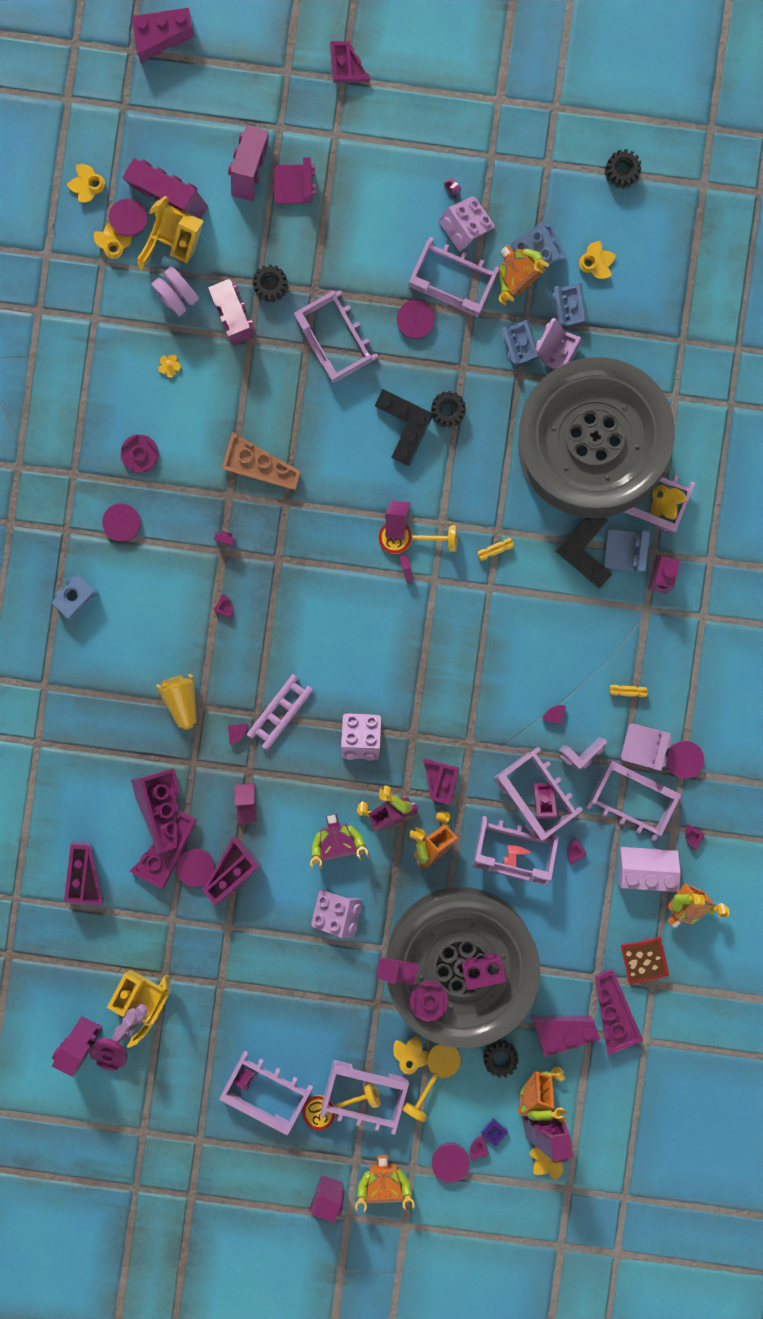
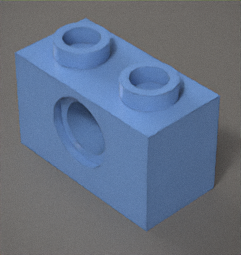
M80 575L72 576L66 583L67 587L64 590L60 589L53 596L54 600L51 602L67 619H73L98 593ZM72 591H76L78 595L75 601H71L69 597Z

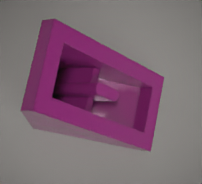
M391 501L386 512V538L405 540L411 506L410 502Z

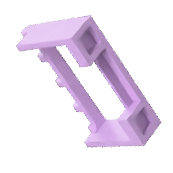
M430 237L409 280V287L479 317L499 272V267L496 266L494 271L487 270L482 267L484 260H480L479 264L476 265L465 260L466 252H463L460 258L447 252L449 248L447 244H445L443 250L432 245L434 238ZM429 250L491 277L479 304L466 298L462 300L430 286V282L417 277Z
M333 290L294 313L297 323L332 384L379 357L377 353L371 356L367 352L365 345L369 344L370 340L367 338L361 341L355 329L361 326L360 323L356 322L352 325L346 313L351 310V307L348 305L342 308L337 299L343 295L341 290L336 293ZM331 301H334L365 356L337 373L305 318L308 314Z
M677 475L674 476L672 481L663 477L659 480L663 484L685 492L687 501L679 505L677 518L673 522L634 507L624 513L655 525V528L670 534L676 533L695 483L691 481L689 487L677 483L679 479Z
M539 747L526 753L493 778L502 793H508L528 822L526 827L536 842L545 840L582 811L581 807L574 809L568 801L573 796L571 792L564 795L557 785L562 779L558 777L554 780L546 769L551 763L549 761L544 764L537 756V753L541 750ZM530 758L533 759L568 810L566 815L545 831L507 778L509 773Z
M608 760L586 808L590 810L593 803L604 808L602 816L606 817L608 812L611 811L621 816L620 825H623L627 819L638 824L636 832L639 834L643 827L654 832L651 840L656 841L659 835L662 836L681 794ZM612 770L670 797L656 829L597 801Z
M483 816L472 867L547 886L551 881L559 839L557 834H553L551 839L546 838L543 841H537L538 843L550 845L546 871L534 868L532 871L497 863L495 858L480 855L486 829L536 842L531 834L521 832L522 825H518L517 830L503 827L502 820H499L497 826L488 823L487 817Z
M244 1051L219 1100L288 1136L313 1086L309 1085L306 1089L300 1088L295 1085L298 1078L293 1077L292 1081L289 1082L278 1076L281 1069L276 1068L275 1072L272 1073L261 1067L262 1059L257 1064L246 1059L248 1052ZM242 1064L302 1095L289 1121L277 1114L275 1116L270 1115L242 1100L241 1095L229 1090Z
M333 1060L321 1104L320 1117L324 1118L326 1112L338 1114L337 1121L341 1122L343 1116L356 1119V1126H360L361 1120L375 1123L374 1130L376 1131L379 1130L380 1125L392 1127L391 1134L395 1135L409 1086L408 1079L390 1073L388 1077L355 1070L352 1064ZM336 1074L400 1089L392 1120L329 1106L328 1102Z

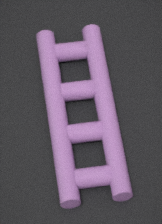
M294 674L290 676L246 734L251 739L255 735L263 739L265 742L262 747L267 751L314 690L310 686H307L305 690L295 683L299 678ZM290 689L299 695L293 705L284 699ZM279 704L288 710L282 720L273 714V711ZM267 719L276 725V728L270 735L261 729Z

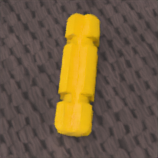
M511 538L505 539L502 543L498 542L487 547L486 550L478 551V558L480 561L488 559L489 556L492 557L504 552L505 549L513 548L514 543Z
M610 685L609 693L610 695L617 696L620 694V696L647 697L648 690L646 687Z

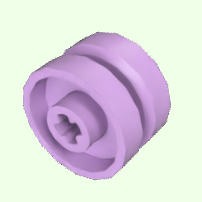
M170 266L164 272V277L169 282V285L161 278L154 280L151 285L164 304L180 317L187 311L181 299L188 305L193 306L199 300V297L185 279Z

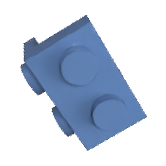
M577 283L562 288L559 286L554 287L553 300L557 304L558 312H556V319L560 325L566 328L586 323L587 316L582 284Z
M529 320L502 328V338L505 344L508 345V357L513 364L522 365L539 358L535 353L536 341Z

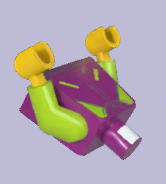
M384 786V790L380 788L379 798L386 802L376 809L368 811L369 804L361 802L357 807L358 815L368 816L375 832L401 825L414 817L418 812L417 805L415 803L411 804L408 798L399 799L395 795L392 796L391 787Z
M331 814L326 816L328 827L321 828L320 832L315 835L312 843L310 865L313 870V865L318 863L319 868L322 869V861L357 854L359 860L362 861V853H366L368 858L370 854L366 849L362 835L353 826H348L347 823L339 824L337 814Z

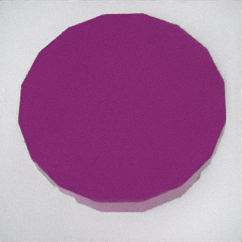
M121 199L114 203L109 211L111 228L122 237L138 236L147 226L148 216L146 209L134 199Z
M408 301L401 306L397 313L398 329L410 339L424 338L434 327L435 317L433 310L423 301Z
M139 434L133 435L122 444L121 460L131 471L145 473L153 469L157 464L159 449L150 437Z
M124 503L115 504L104 513L102 519L103 529L106 535L113 540L119 542L129 541L139 532L141 517L132 506Z
M685 740L676 742L666 752L667 768L671 774L678 778H693L700 773L704 766L703 751L693 742Z
M189 849L177 861V875L188 886H202L207 883L214 871V860L203 849Z
M423 981L417 984L409 996V1007L412 1013L420 1020L426 1022L439 1019V1017L444 1015L449 1004L448 995L444 988L433 981Z
M108 1038L94 1041L89 1051L91 1059H95L97 1061L96 1064L105 1070L115 1071L123 1068L128 1059L126 1049L117 1041Z
M448 1142L441 1144L434 1151L431 1165L433 1172L439 1179L444 1182L453 1183L460 1181L466 1176L470 1161L468 1153L461 1145Z

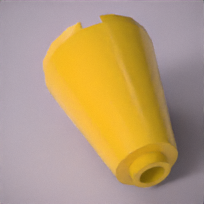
M190 674L187 675L188 678L183 679L182 676H177L162 681V686L156 685L157 691L179 728L182 727L183 730L194 727L193 724L197 722L194 677Z

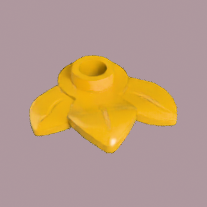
M85 164L76 165L78 177L67 183L69 189L78 194V201L82 203L91 201L95 194L101 193L105 188L103 177L95 174L93 168ZM95 182H99L97 187H93Z
M109 221L103 232H94V241L98 247L104 249L107 257L117 259L122 255L123 249L130 246L132 236L122 237L111 228ZM115 247L117 251L111 252L110 248Z
M601 241L593 242L587 247L586 254L581 256L579 267L583 272L591 273L597 279H607L612 276L608 267L615 260L616 254L602 250ZM585 261H590L591 266H586Z
M658 485L652 491L653 502L650 510L654 516L660 517L663 514L666 518L676 519L677 504L687 501V498L678 488L669 489L665 485ZM660 491L663 492L662 498H659L658 493Z
M418 1036L411 1038L406 1045L399 1040H396L394 1043L393 1054L399 1061V1068L404 1074H413L418 1067L427 1064L429 1052L422 1051V1042ZM408 1061L412 1062L411 1068L406 1067Z
M537 1147L530 1151V1155L536 1159L533 1165V1173L535 1175L549 1173L554 1181L562 1175L563 1162L553 1161Z

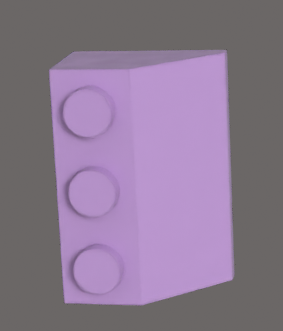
M620 847L618 886L626 889L679 891L681 872L677 850Z

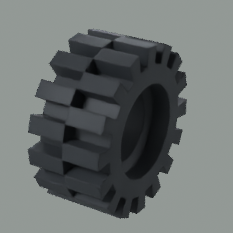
M625 149L624 152L618 150L617 153L614 152L606 164V179L611 181V185L616 184L615 188H619V186H622V189H625L626 186L628 188L631 187L640 175L642 169L640 167L641 160L638 161L639 156H634L633 151L628 153V149ZM619 163H626L630 167V173L626 176L619 175L616 171V166Z
M268 264L269 267L264 265L261 270L257 269V274L254 273L252 283L256 295L262 301L264 299L265 302L269 303V301H272L274 303L275 300L278 299L279 301L282 296L286 295L288 282L282 269H279L276 265L272 267V264ZM267 277H274L278 281V285L274 290H266L263 287V282Z
M444 391L440 395L438 394L431 406V412L434 413L433 420L438 425H442V427L448 426V428H451L454 425H458L463 420L466 412V404L462 400V396H458V393H452V391ZM446 402L454 404L456 412L452 416H445L441 412V406Z
M499 1039L497 1040L498 1042H493L491 1045L488 1044L486 1046L487 1049H484L483 1060L487 1071L491 1072V1075H497L498 1078L504 1076L505 1078L508 1077L507 1074L509 1073L512 1075L513 1070L516 1071L519 1060L513 1044ZM498 1052H505L508 1055L507 1063L497 1065L493 1061L494 1055Z

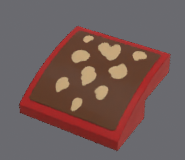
M661 937L642 939L640 942L624 943L621 945L629 983L669 976Z

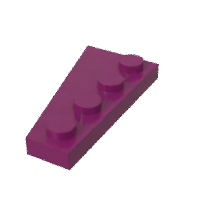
M179 811L176 814V823L178 824L177 848L158 854L153 842L150 849L142 855L140 861L129 872L160 889H164L198 819Z
M611 968L595 975L606 1051L609 1056L644 1040L613 969Z

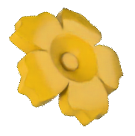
M174 354L169 355L168 358L165 355L160 357L159 363L161 365L158 367L159 372L162 374L167 373L168 378L176 375L175 371H180L181 369L180 363L176 362L178 357Z

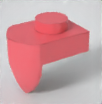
M508 845L507 857L503 858V864L516 867V855L531 854V852L519 846Z

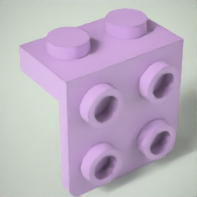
M473 196L449 207L438 220L459 252L464 250L474 238L491 231L495 227L483 207Z
M552 318L550 323L546 325L541 340L536 344L535 353L546 367L555 370L566 363L572 362L583 339L564 331L558 320Z
M347 713L343 715L341 758L348 760H379L381 716Z
M633 723L629 724L621 752V759L661 771L667 762L665 754L667 748L669 749L672 743L671 733Z
M598 738L580 756L570 747L564 745L558 751L562 754L560 758L567 765H573L578 769L582 767L585 769L593 761L591 758L595 754L599 755L605 750L607 741L604 738Z
M320 890L311 922L312 927L341 938L354 937L357 931L358 917L362 911L361 905L363 900L359 898H345L325 890Z

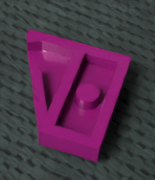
M330 41L333 83L369 82L370 75L366 74L363 69L362 62L354 53V48L350 41Z
M424 758L423 763L427 774L426 778L429 784L431 800L451 805L460 767Z

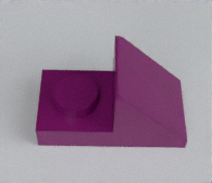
M255 783L235 785V806L237 807L238 823L258 821Z
M534 783L533 790L537 819L557 818L554 789L549 783Z
M379 957L376 977L392 984L402 982L415 985L418 963Z

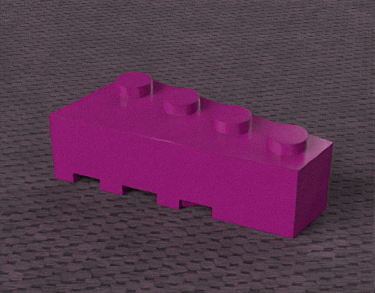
M133 158L122 177L131 188L151 199L153 196V199L158 201L167 196L170 206L199 219L202 218L208 208L206 202L197 192V187L191 183L187 185L182 183L183 181L175 175H172V177L167 175L159 167L153 168L144 159L139 161Z

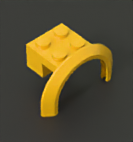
M165 196L156 201L149 211L150 214L155 212L156 220L150 237L137 258V264L141 271L148 263L158 241L172 247L169 256L185 263L189 262L197 246L204 221L170 206L169 198Z
M132 970L124 973L107 1008L122 1017L126 1016L128 1010L136 1009L140 1004H144L148 1010L142 1021L143 1026L132 1036L127 1045L128 1048L138 1044L146 1036L159 1016L171 990L169 975H165L160 984L157 985Z

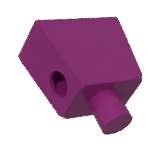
M657 554L648 589L668 594L675 586L680 561L676 558Z

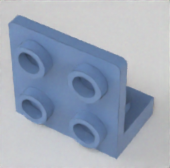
M541 223L511 243L514 251L528 248L539 252L548 264L562 262L567 258L551 223Z
M608 530L604 567L636 572L646 571L650 532L642 531L635 533Z

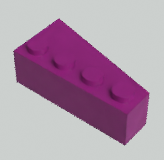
M522 1116L525 1137L550 1159L557 1162H566L573 1158L570 1134L565 1123H560L556 1118H553L552 1121H535L527 1116Z

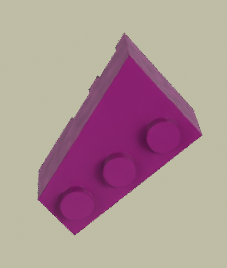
M189 7L132 16L136 50L141 64L146 62V59L156 54L158 56L162 54V51L195 37Z

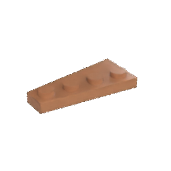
M232 432L222 470L296 491L301 471Z

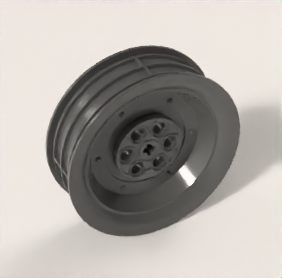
M605 357L574 360L546 375L533 389L524 405L519 425L518 444L521 467L534 491L557 510L582 518L614 516L642 502L658 484L673 451L675 440L674 418L663 391L650 376L637 367L624 361ZM591 417L595 422L587 424L584 419ZM610 421L613 423V427L606 428L603 423ZM578 431L581 436L574 438L571 436V432ZM593 436H597V442L593 441ZM615 439L619 442V445L613 447L609 441ZM578 449H584L587 454L585 456H579L576 453V451ZM598 453H602L605 455L606 459L600 461L595 457V455Z
M450 887L434 891L416 901L405 911L396 923L389 940L387 958L418 963L415 985L396 982V984L387 982L392 1001L405 1022L418 1034L434 1043L453 1048H474L493 1043L515 1029L526 1017L535 1001L540 982V961L535 942L519 914L507 902L490 892L472 887ZM470 943L472 949L470 951H463L462 946ZM446 948H451L454 952L451 956H445L443 951ZM491 953H496V956L500 955L506 982L467 990L464 972L459 969L458 964L461 965V962H465V959L472 957H484ZM491 964L488 967V971L491 973L498 970L496 964ZM441 967H446L449 971L447 974L441 975L438 973V970ZM472 968L468 974L472 977L477 976L479 970ZM423 981L438 983L448 995L449 1004L447 1010L436 1021L426 1022L420 1020L412 1013L409 1007L411 991L417 984ZM460 981L462 986L455 989L452 987V983Z

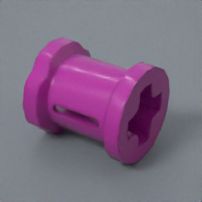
M244 1065L238 1078H235L234 1083L241 1089L248 1091L250 1088L249 1084L254 1077H257L258 1072Z

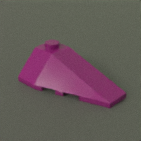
M174 768L131 779L136 801L158 854L177 848L178 824L176 823V812L178 811L177 793H179V785Z

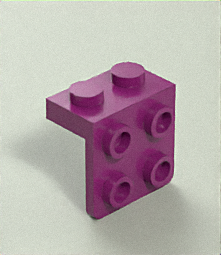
M303 157V164L274 166V201L276 204H313V196L316 195V183H312V176H316L315 164L311 163V157Z

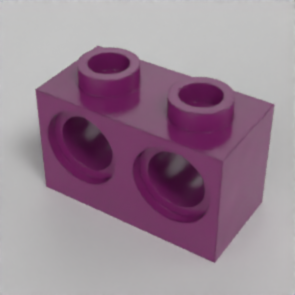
M496 953L485 955V958L477 959V957L465 959L462 967L467 990L506 982L500 955L496 956ZM491 964L498 966V970L494 973L488 971V967ZM476 968L479 970L477 976L472 977L468 974L469 970Z

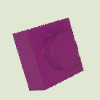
M222 531L221 534L217 532L215 534L214 540L232 547L236 543V539L232 538L233 534Z

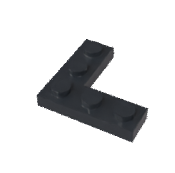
M382 389L375 407L407 422L391 458L410 466L434 413Z
M584 518L558 548L556 553L600 589L611 577L612 573L588 554L584 548L606 524L608 519Z

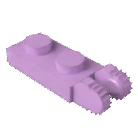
M140 1004L136 1009L128 1010L126 1017L122 1019L123 1023L115 1028V1033L110 1039L119 1043L129 1038L148 1013L146 1006Z

